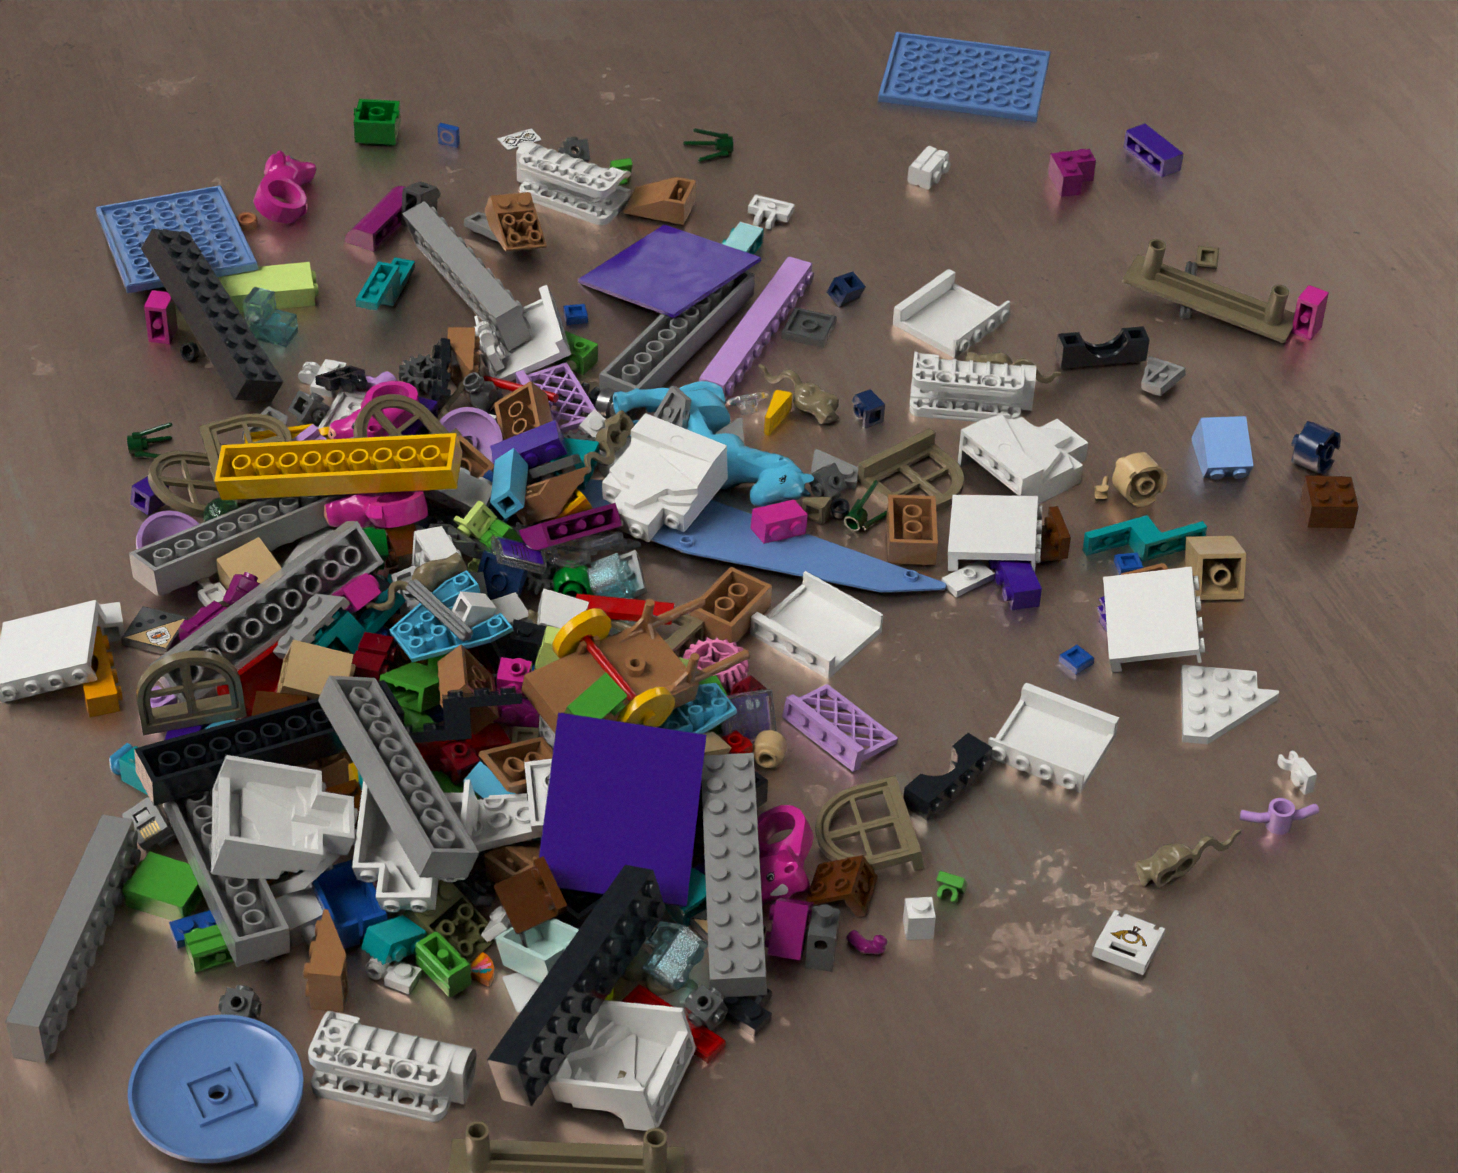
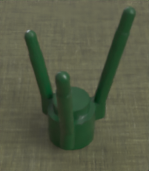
M694 128L693 132L718 138H715V141L683 142V145L715 146V150L719 151L718 153L698 158V162L728 156V153L733 152L734 146L733 137L728 136V133L721 134Z
M172 423L162 424L141 432H132V435L127 436L129 454H135V458L145 457L152 459L161 455L147 453L144 450L149 449V443L168 441L172 437L147 438L145 435L172 427Z
M877 480L872 483L863 498L856 501L851 511L844 518V523L850 530L858 531L861 528L866 531L870 525L886 517L887 510L867 521L868 513L862 508L877 486Z

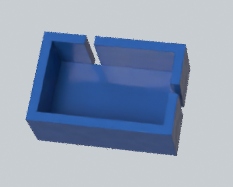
M353 859L332 865L333 869L324 871L312 882V889L323 911L328 909L344 949L359 945L360 940L364 939L369 926L372 927L373 924L376 925L377 923L387 921L386 911L381 910L377 902L376 889L373 883L357 880L352 868Z

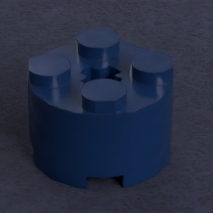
M1307 421L1300 435L1296 434L1293 437L1291 446L1294 447L1291 463L1316 473L1325 474L1335 461L1331 459L1334 450H1339L1340 433L1315 422Z

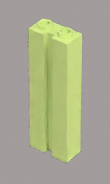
M310 262L260 266L258 270L217 277L240 313L314 306L315 297L319 296L315 270H311Z

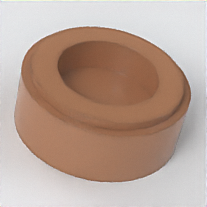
M244 212L236 217L242 231H251L258 226L257 216L253 213Z

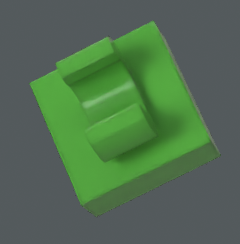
M631 158L614 160L610 162V168L614 167L622 171L632 172L633 163ZM623 179L619 184H628V180Z
M939 871L936 880L940 886L937 890V896L939 899H942L944 892L951 891V902L955 904L958 900V892L965 893L968 885L966 879Z

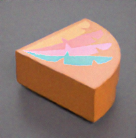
M482 952L471 964L470 975L472 979L490 987L494 980V965L491 958Z

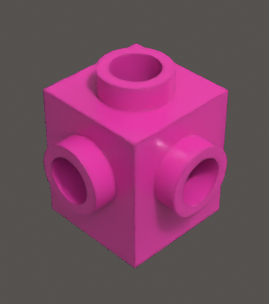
M501 657L496 678L497 690L500 691V687L516 686V690H522L524 675L532 672V662L522 658L510 659Z

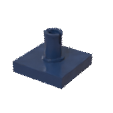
M484 550L477 572H483L487 594L490 600L515 592L520 598L529 567L491 550Z

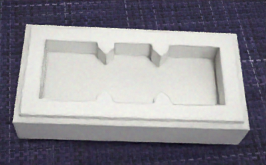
M978 560L943 577L942 582L946 584V589L957 598L994 580L995 573Z
M499 906L489 916L491 920L481 934L487 942L492 941L495 937L505 932L511 924L503 906Z

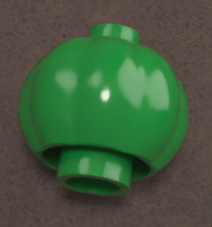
M569 563L554 574V592L576 598L577 594L596 595L597 578L587 566Z

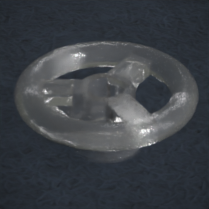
M756 392L733 397L725 401V406L739 407L741 416L759 412L757 406L759 401L767 399L769 393Z

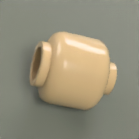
M773 730L760 732L753 744L752 753H754V761L764 768L779 766L786 754V738Z

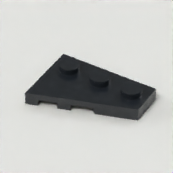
M441 338L432 349V358H435V366H432L430 379L433 380V388H430L429 399L438 402V410H441L451 397V390L447 389L451 380V373L446 372L450 365V339Z

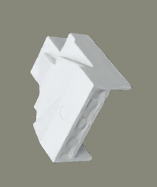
M645 413L631 429V445L610 468L608 476L602 481L603 499L611 504L616 503L622 526L614 529L621 530L647 542L654 537L663 524L685 532L728 479L727 445Z
M1003 414L980 420L961 429L958 464L960 467H963L973 461L978 462L1015 492L1017 496H1038L1039 505L1081 483L1083 471L1081 462L1086 460L1088 442L1059 419L1037 427L1030 424L1023 417L1015 420L1004 418Z
M226 755L212 789L211 874L241 879H278L284 871L298 873L299 870L316 872L320 861L324 862L327 852L348 855L351 846L355 845L357 834L354 824L357 820L358 810L354 808V797L325 792L326 784L322 782V771Z
M363 780L352 865L357 880L364 882L378 880L376 899L381 910L388 912H398L399 910L425 912L426 910H435L438 880L455 882L457 880H466V878L419 877ZM465 780L463 793L444 794L471 838V834H476L479 803L471 781Z
M604 1000L598 1013L593 1016L584 1033L580 1035L571 1052L565 1057L556 1074L548 1082L555 1101L572 1103L573 1107L609 1111L622 1119L626 1129L647 1131L651 1128H659L696 1050L684 1009ZM620 1070L627 1072L624 1078L617 1079Z

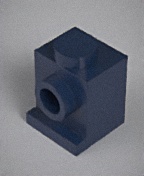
M852 271L835 277L827 293L838 307H842L844 303L860 298L866 286Z
M871 389L855 394L852 399L854 404L853 411L863 421L862 426L864 429L884 422L885 403Z

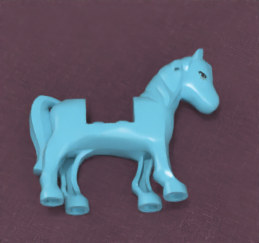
M697 381L679 388L691 399L687 430L727 445L728 479L720 489H731L741 483H755L750 490V501L754 506L761 507L789 500H799L802 496L811 497L810 492L805 489V483L813 481V475L803 473L788 457L745 446L742 439L735 434H716L717 431L730 423V414L725 406L726 397L722 387L708 381ZM635 388L630 392H615L613 395L615 413L617 414L619 411L626 413L632 408L645 407L647 412H656L670 388L648 390ZM633 420L632 422L636 425L639 420Z

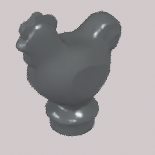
M476 372L468 374L463 380L465 390L470 392V401L474 408L481 409L490 414V409L494 403L503 398L501 389H498L491 381H484V378Z

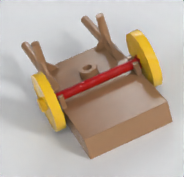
M702 596L659 616L653 615L654 600L647 599L642 617L632 627L610 637L607 636L612 627L611 619L602 609L593 608L586 610L570 619L556 634L552 643L553 651L559 660L525 674L521 691L555 733L558 712L564 713L570 703L604 673H607L628 696L623 702L626 705L624 709L616 716L610 714L605 720L659 727L669 717L673 709L696 698L700 681L749 659L750 654L745 649L701 670L697 668L699 655L692 653L686 667L654 628L705 606V599Z

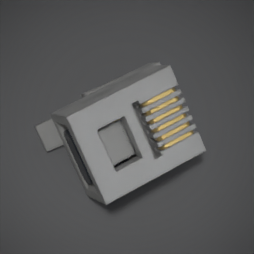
M149 797L122 814L124 818L133 819L135 831L138 832L137 842L143 850H147L156 843L161 848H164L177 839L169 820L164 816L159 805L153 806Z

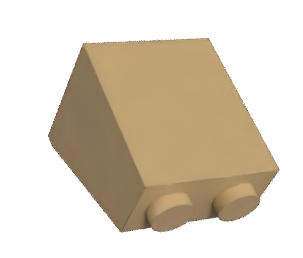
M1234 536L1186 537L1187 567H1192L1193 576H1198L1200 590L1195 591V595L1200 596V600L1244 599L1246 552Z
M260 537L216 559L218 580L226 591L235 574L243 575L244 572H248L258 577L257 582L261 584L282 569Z
M293 640L283 659L276 693L306 695L309 700L319 698L329 676L353 677L356 666L352 664L353 654Z

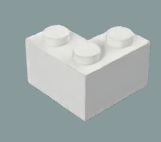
M442 526L414 531L412 566L417 568L432 560H443L456 552L462 557L461 552L453 545L451 536L446 534Z

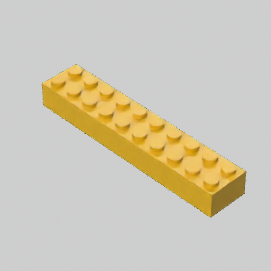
M457 433L222 445L214 482L221 500L457 489L462 449Z

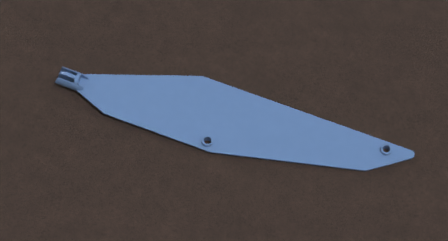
M590 479L585 490L576 487L584 494L593 509L611 504L603 499L602 480ZM710 500L685 532L663 524L651 539V541L679 550L681 553L803 577V573L806 571L826 582L881 593L946 589V584L942 581L807 533L764 544L750 529L752 514Z

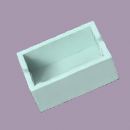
M553 918L522 933L525 947L522 944L520 934H515L513 927L495 937L504 966L542 983L579 929Z

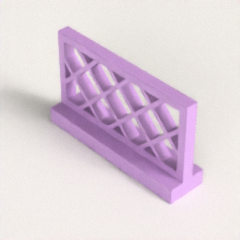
M567 362L526 375L524 370L515 372L518 384L525 385L530 381L545 380L543 385L534 384L541 390L568 397L566 401L558 400L556 403L549 401L550 408L552 405L561 407L559 412L550 411L552 420L556 421L563 433L579 427L586 418L580 416L582 412L591 413L595 409ZM564 371L566 373L564 378L555 376L556 374ZM550 382L559 383L557 388L548 385ZM565 385L574 387L572 391L562 389ZM574 398L583 400L581 404L571 403ZM567 409L576 410L574 415L565 413ZM560 419L569 421V423L560 426L558 424Z
M828 684L799 698L794 694L786 697L782 717L852 772L860 769L862 761L897 744L898 737ZM826 694L833 700L821 699L820 697ZM809 705H816V709L811 708ZM820 706L833 708V711L821 710ZM837 709L847 710V711H849L851 714H849V713L837 712ZM825 718L833 719V722H829ZM837 720L851 721V725L837 723ZM855 722L864 723L868 727L855 726ZM844 732H850L851 736L846 735ZM855 733L869 735V739L855 737ZM873 736L883 737L885 740H875ZM862 746H869V748L865 750Z

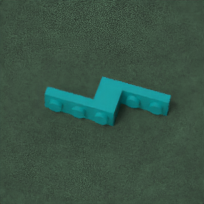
M395 257L391 264L378 261L356 298V307L377 311L381 304L394 306L415 269V261Z
M1146 515L1085 532L1082 551L1086 556L1129 544L1135 553L1138 552L1140 560L1145 562L1184 551L1186 549V537L1206 536L1208 527L1201 521L1161 533L1149 516Z
M388 589L378 596L375 603L381 604L388 601ZM396 591L395 603L392 608L381 611L371 607L361 614L358 621L347 610L340 607L331 616L334 621L329 626L324 625L315 632V639L310 644L326 648L336 639L343 648L355 654L356 650L358 651V645L364 632L376 633L403 605L406 599Z

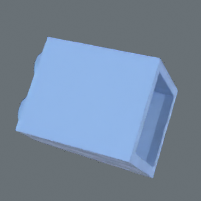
M1246 416L1200 418L1191 438L1203 478L1221 479L1223 477H1234L1240 479L1249 476L1254 465Z

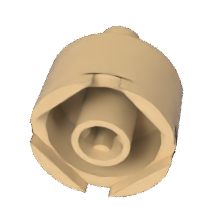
M1133 453L1116 461V468L1112 477L1113 486L1134 506H1148L1156 501L1155 497L1159 492L1161 494L1164 492L1167 485V475L1147 453Z

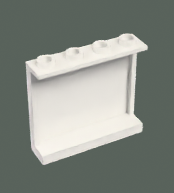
M948 269L894 307L893 325L947 355L956 358L1009 319L1010 301L1007 300L999 307L955 284V272Z
M547 285L539 288L542 299L523 307L524 312H522V315L531 326L528 329L531 338L510 351L502 343L499 344L505 356L502 359L503 369L498 371L494 369L480 341L481 358L485 366H487L484 368L487 376L512 381L516 379L515 372L524 370L528 374L571 355L556 301ZM475 316V333L479 337L477 325L480 323L478 316Z
M953 495L948 543V571H957L959 559L1032 561V568L1035 572L1036 563H1040L1041 549L1036 548H1041L1043 506H1038V496Z
M1192 567L1103 577L1108 651L1112 672H1121V663L1197 655L1198 663H1202L1201 653L1205 652L1204 637L1199 638V632L1204 630L1202 617H1197V611H1202L1200 596L1195 595V591L1200 590L1198 576H1193Z
M805 571L803 573V584L764 616L756 612L751 616L750 635L829 679L882 633L883 614Z
M97 600L3 622L0 636V700L2 703L97 680V676L91 668L97 626L106 623V615Z
M1025 683L1022 687L1020 701L996 738H989L988 745L992 747L991 759L1081 793L1116 737L1119 717Z

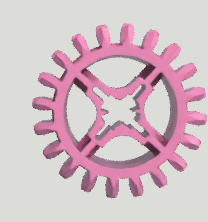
M707 637L704 642L698 640L696 645L690 644L689 649L685 650L683 658L690 659L692 653H697L699 655L697 668L702 670L743 651V647H738L736 642L729 643L727 638L721 641L718 637L715 640H710ZM748 659L715 674L725 691L731 692L733 685L747 678V672H749Z

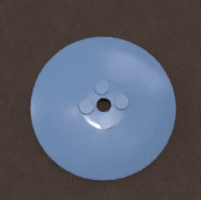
M238 1015L199 1017L167 1030L157 1037L140 1055L131 1072L128 1084L130 1114L141 1135L152 1146L169 1156L197 1163L231 1161L262 1149L275 1140L288 1127L301 1104L304 1088L303 1071L293 1046L281 1033L261 1021ZM214 1092L225 1094L220 1099L210 1098V1095Z

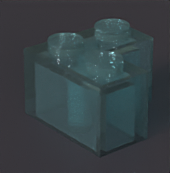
M254 287L243 300L244 320L255 338L267 343L287 347L298 333L297 314L276 309L275 291Z
M615 553L591 563L592 568L587 569L591 589L595 595L634 599L633 594L636 593L633 581L629 580L628 577L631 574V569L627 560L623 561L619 554Z
M660 921L645 943L654 951L642 969L665 988L678 990L687 982L689 973L694 965L702 960L704 950L708 944L685 925Z

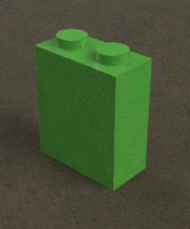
M411 662L380 675V681L385 680L401 707L421 713L440 704L438 669Z
M150 851L145 859L138 863L132 878L128 879L123 886L126 907L171 921L191 916L204 896L188 863Z

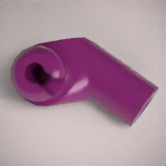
M856 930L850 931L846 937V940L863 954H881L886 950L885 946L888 943L886 937L882 935H875L873 940H867Z

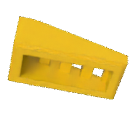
M774 391L765 415V435L769 436L791 411L793 397L791 392Z

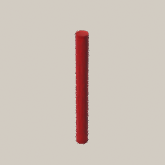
M486 375L483 376L484 381H491L500 389L513 392L523 386L518 383ZM543 390L547 394L548 401L555 403L558 401L559 395L557 393Z

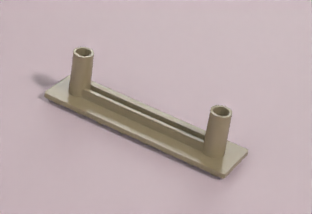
M1160 239L1149 241L1146 256L1137 255L1123 277L1122 282L1132 287L1142 289L1275 341L1285 343L1293 328L1292 324L1295 313L1285 310L1289 295L1287 287L1283 285L1273 286L1266 303L1165 265L1162 262L1166 243Z
M474 1121L466 1127V1139H452L448 1173H684L685 1148L667 1146V1134L659 1128H651L645 1132L643 1145L490 1140L487 1124L481 1121Z

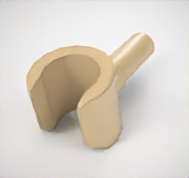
M1107 476L1103 477L1102 485H1095V499H1108L1109 478Z

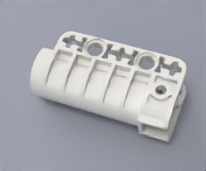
M531 141L522 143L516 152L517 181L522 183L520 185V193L530 192L533 203L596 225H606L621 212L630 199L631 190L618 186L623 179H628L632 175L629 171H622L614 167L610 169L602 168L597 164L585 162L580 158L570 157V155L565 153L561 154L554 149L544 148L542 145Z
M914 351L909 411L912 415L918 417L978 422L1003 414L1004 418L1016 420L1020 418L1021 410L1032 411L1036 366L1023 364L1017 366L1008 365V363L993 364L988 361L987 363L973 362V360L939 359V355L922 354Z
M327 1011L323 1016L308 1050L309 1062L315 1067L311 1078V1087L316 1096L429 1122L442 1120L446 1116L451 1102L465 1104L473 1084L477 1053L473 1048L360 1024L359 1017L333 1011ZM321 1052L324 1053L321 1058L317 1057V1055H320ZM324 1081H329V1084H325V1086H320V1084H323ZM349 1085L359 1087L358 1091L354 1093L344 1091V1088ZM379 1093H383L384 1095L380 1096L379 1098H374V1096H377ZM404 1097H410L414 1100L410 1105L401 1104L398 1101ZM419 1101H423L421 1108H419ZM433 1105H438V1108H435L434 1111L429 1110Z

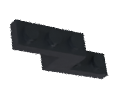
M516 686L500 687V691H490L489 688H476L474 693H463V690H449L447 695H442L444 726H439V723L436 722L425 723L422 728H413L411 724H404L403 726L414 743L472 739L471 707L523 704L521 689L516 690Z

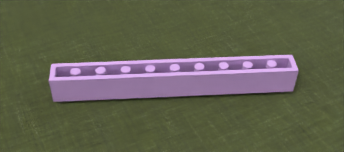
M790 256L787 257L699 377V381H708L722 387L726 398L733 394L735 386L742 381L744 373L751 369L754 359L760 356L764 345H768L772 334L778 331L782 320L785 321L790 309L795 307L797 299L802 297L805 288L811 285L814 278L812 263Z

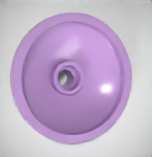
M462 407L450 411L439 421L449 433L457 428L466 440L471 439L473 446L493 463L490 446L503 441L499 425L491 415L478 408Z
M178 511L157 512L149 516L140 526L136 536V548H142L199 525V523L189 515Z

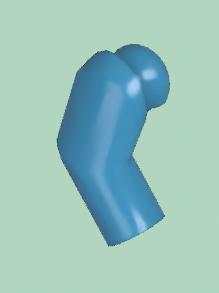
M126 743L110 756V769L114 774L121 775L119 759L133 748L131 744Z

